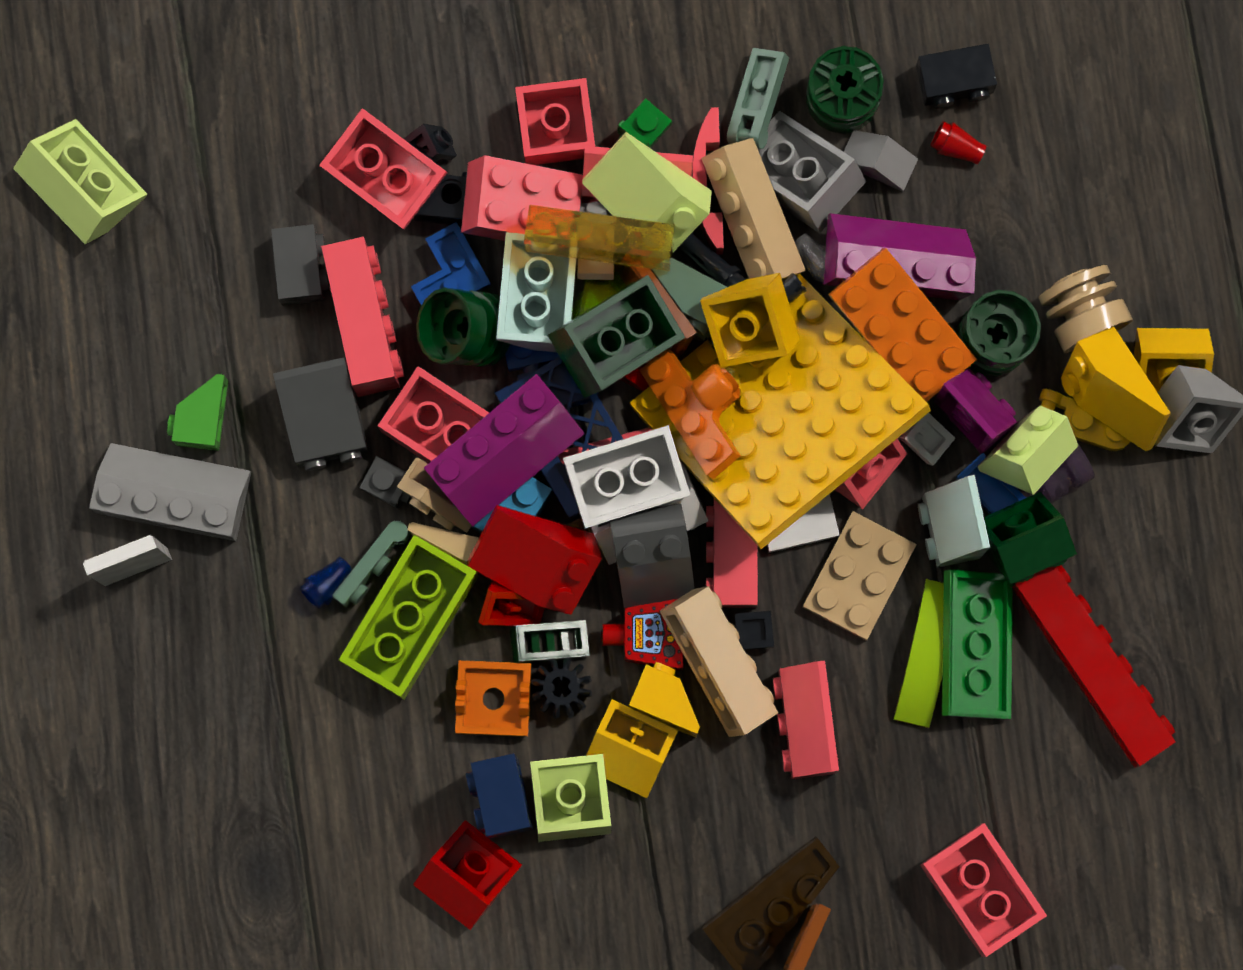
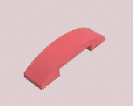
M719 107L711 108L705 117L694 150L692 178L706 187L707 172L701 158L706 156V151L719 149ZM722 212L710 213L699 226L708 245L718 255H723Z

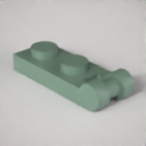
M759 48L752 49L727 131V141L729 144L753 138L758 149H763L768 141L767 130L789 61V57L785 52ZM747 120L753 121L751 129L745 128Z
M393 521L385 528L332 595L335 600L346 608L351 602L357 605L369 589L365 584L373 574L379 577L391 562V559L387 556L395 546L405 545L409 541L410 533L403 522Z

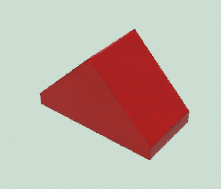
M493 581L488 588L478 622L481 625L505 626L540 624L545 608L534 604Z

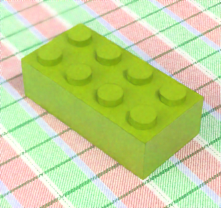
M414 535L339 658V661L405 700L479 577L477 571Z

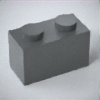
M314 224L271 229L278 299L281 305L325 301L324 290H330L327 270L321 269L320 256L323 255L321 246L325 245L324 234H318Z

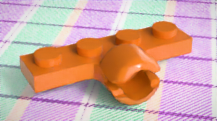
M666 349L639 370L707 476L715 479L741 456L719 421L721 413L733 404L741 394L738 383L726 369L721 368L717 364H712L695 380H691L674 352Z

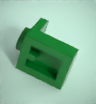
M645 98L626 121L622 120L617 125L618 134L621 135L618 139L627 132L651 149L672 125V120Z

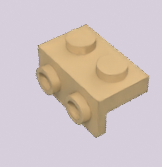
M415 458L397 487L412 497L409 502L410 505L426 515L430 510L436 515L433 520L447 530L451 531L456 526L467 533L472 525L425 471L424 467L427 463L420 458Z

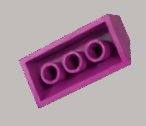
M828 214L824 285L839 286L884 247L888 249L926 297L960 301L974 294L976 256L966 229Z
M535 374L427 464L424 469L473 527L493 511L496 505H500L585 433L541 378Z

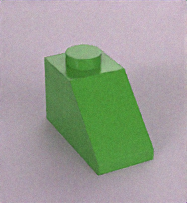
M216 374L176 405L175 415L170 414L167 434L172 436V442L176 446L219 451L228 388V379L225 375Z

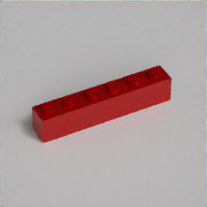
M1062 565L1048 567L1035 573L1031 579L1016 583L1013 586V591L1134 768L1140 767L1174 744L1176 741L1172 737L1175 733L1173 726L1164 715L1160 717L1151 706L1154 703V699L1143 684L1139 687L1130 675L1134 671L1128 660L1122 654L1119 656L1115 654L1109 645L1113 642L1110 634L1102 624L1096 626L1089 616L1092 612L1089 603L1081 594L1077 596L1068 585L1072 580Z

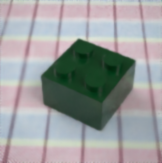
M1041 492L984 517L990 548L986 551L987 555L1010 584L1027 581L1035 573L1048 567L1060 566L1068 558L1077 555L1064 517Z

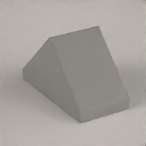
M853 130L844 149L846 154L856 160L862 174L902 192L918 161V158L889 136Z

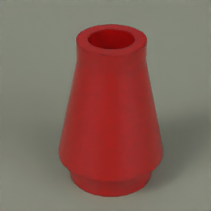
M942 121L931 142V147L937 150V154L970 161L977 165L986 150L985 144L980 143L954 122L949 124Z

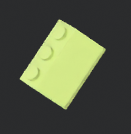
M77 119L31 140L13 168L84 244L108 233L147 196V193Z

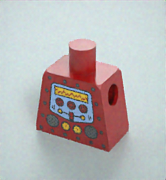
M677 599L625 608V624H603V646H625L626 662L653 667L655 662H659L677 671H683V653L660 613L661 609Z

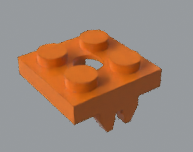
M458 660L455 734L528 737L532 664ZM492 688L499 689L504 694V703L496 710L487 708L483 703L484 693Z

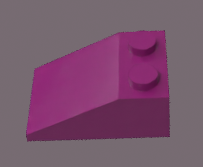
M968 368L944 383L934 402L976 450L982 454L1016 425L1017 421L1014 419L1016 412L1006 400L1002 398L998 401L989 391L992 385L980 372L974 374Z

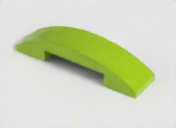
M929 579L925 581L916 628L893 720L926 728L930 727L943 676L944 583Z

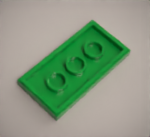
M962 570L944 571L942 716L1011 719L1013 584H1010L1001 573Z

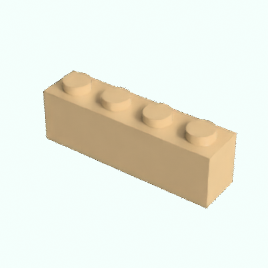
M750 138L723 146L702 157V162L748 278L780 273L783 281L791 273L798 275L806 271L754 139Z
M709 586L693 589L660 610L662 617L729 737L746 735L778 714L773 704L774 697L771 691L762 684L756 673L757 667L754 660L745 653L739 642L740 637L737 629L728 622L722 611L720 598L715 592L711 591Z

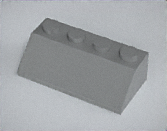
M110 443L96 475L89 509L100 515L237 541L251 471Z

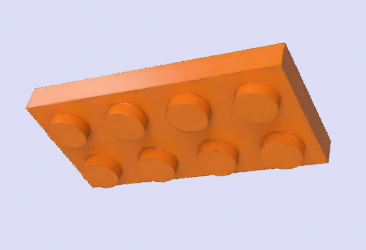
M883 247L828 294L872 348L926 402L941 390L944 383L963 372L977 360L887 248Z

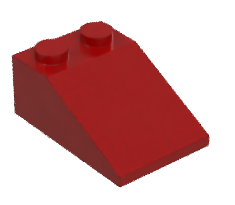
M496 505L467 560V566L538 606L572 615L602 557L597 540L591 532Z

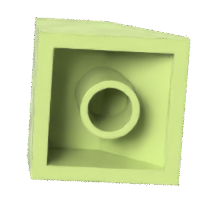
M1039 405L1023 417L977 466L979 471L1034 495L1078 447L1068 417Z
M603 754L530 762L538 842L611 834V818Z

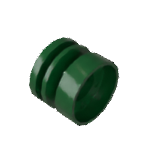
M848 46L830 49L817 58L810 71L806 93L809 114L817 124L830 132L846 134L853 132V130L858 131L871 122L878 110L883 91L884 79L879 64L867 52L857 47ZM844 80L850 81V87L847 92L840 90Z
M442 288L433 291L424 300L417 317V341L422 352L431 361L441 364H463L477 367L495 365L505 356L510 346L509 343L496 340L500 297L488 292L466 291L453 288Z
M1007 290L985 293L972 304L956 328L958 337L977 359L968 368L976 373L980 372L984 376L992 377L1011 373L1036 347L1040 339L1041 322L1037 310L1027 298L1020 294ZM991 331L997 333L996 339L999 340L997 344L992 342V336L989 335Z

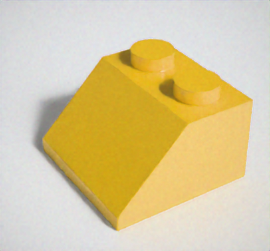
M780 273L746 279L700 300L721 368L786 356L800 341Z
M1137 328L1133 356L1158 392L1178 365L1207 369L1212 373L1214 351L1209 329Z
M655 662L654 667L646 665L629 707L696 738L700 726L680 678L675 677L676 670L659 662Z

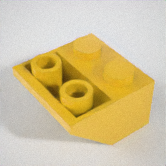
M612 699L596 731L587 755L603 754L606 780L648 798L678 734V730Z

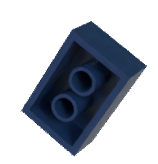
M515 753L471 763L472 771L466 773L470 795L478 797L480 808L474 809L478 831L486 833V837L490 839L534 830L521 767Z

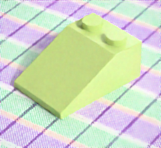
M627 132L622 135L582 180V184L637 242L640 241L667 256H670L710 214L712 194L710 189Z

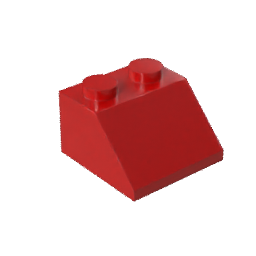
M465 820L429 860L413 885L471 930L518 872L522 864Z

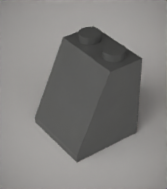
M344 357L273 373L294 461L299 468L305 466V471L318 470L326 467V461L340 458L341 463L353 462L362 458L361 453L369 452L356 392L352 387L347 362Z

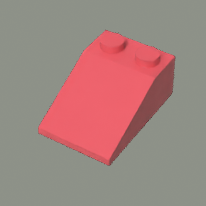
M363 108L319 165L404 230L448 173Z

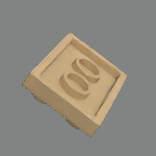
M852 511L802 608L867 641L917 544Z

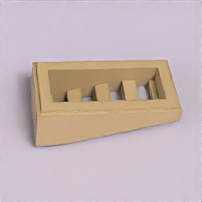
M414 522L409 523L408 531L412 536L416 535L467 565V560L479 539L478 537Z

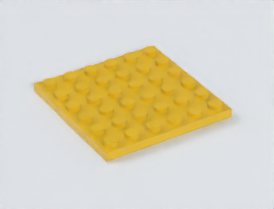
M801 274L796 276L802 282L801 286H804L807 291L789 303L800 341L786 356L723 367L734 377L741 389V394L733 404L721 413L719 421L741 456L715 479L705 474L650 386L630 402L632 409L651 430L669 425L679 460L760 549H763L931 411L929 404ZM708 340L680 361L691 380H695L712 364L720 366L717 354Z

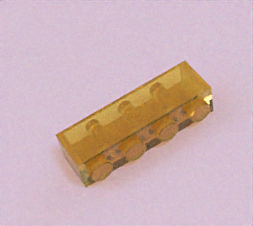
M529 205L524 243L526 252L670 271L675 239V224Z

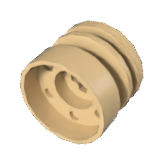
M1107 265L1074 272L1058 280L1050 289L1038 297L1042 306L1059 303L1047 311L1046 316L1048 319L1065 316L1067 320L1054 331L1064 353L1072 352L1079 340L1111 327H1115L1119 331L1133 321L1123 299L1106 302L1104 298L1117 287L1115 281L1098 285L1099 282L1111 274Z

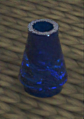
M339 556L332 563L304 578L305 583L300 587V591L316 608L320 609L324 604L328 606L334 598L332 595L353 569Z

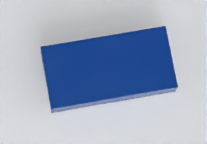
M982 453L956 479L959 480L975 475L981 505L989 514L1025 499L1026 497L1016 487L979 471L977 466L987 457Z

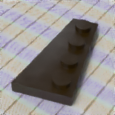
M815 836L701 928L734 970H759L763 963L767 962L774 953L776 946L786 933L790 932L798 922V918L803 911L815 900L840 866Z

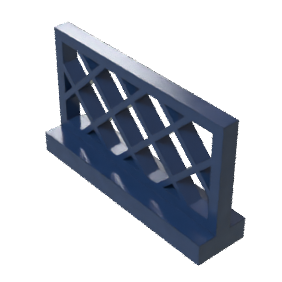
M559 356L512 385L497 391L495 394L501 404L535 374L541 377L548 372L547 381H543L548 388L551 387L570 392L566 408L569 414L574 393L580 395L582 393L579 389H576L577 384L574 380L572 388L551 383L554 369L563 364ZM596 393L588 396L594 404L590 419L570 414L574 420L589 423L584 443L575 441L572 444L573 446L583 448L582 452L587 449L597 448L596 446L588 445L593 424L609 429L612 434L611 443L623 440ZM596 411L599 412L604 422L594 420ZM557 456L541 472L568 518L572 519L580 514L565 465L562 464L559 456Z

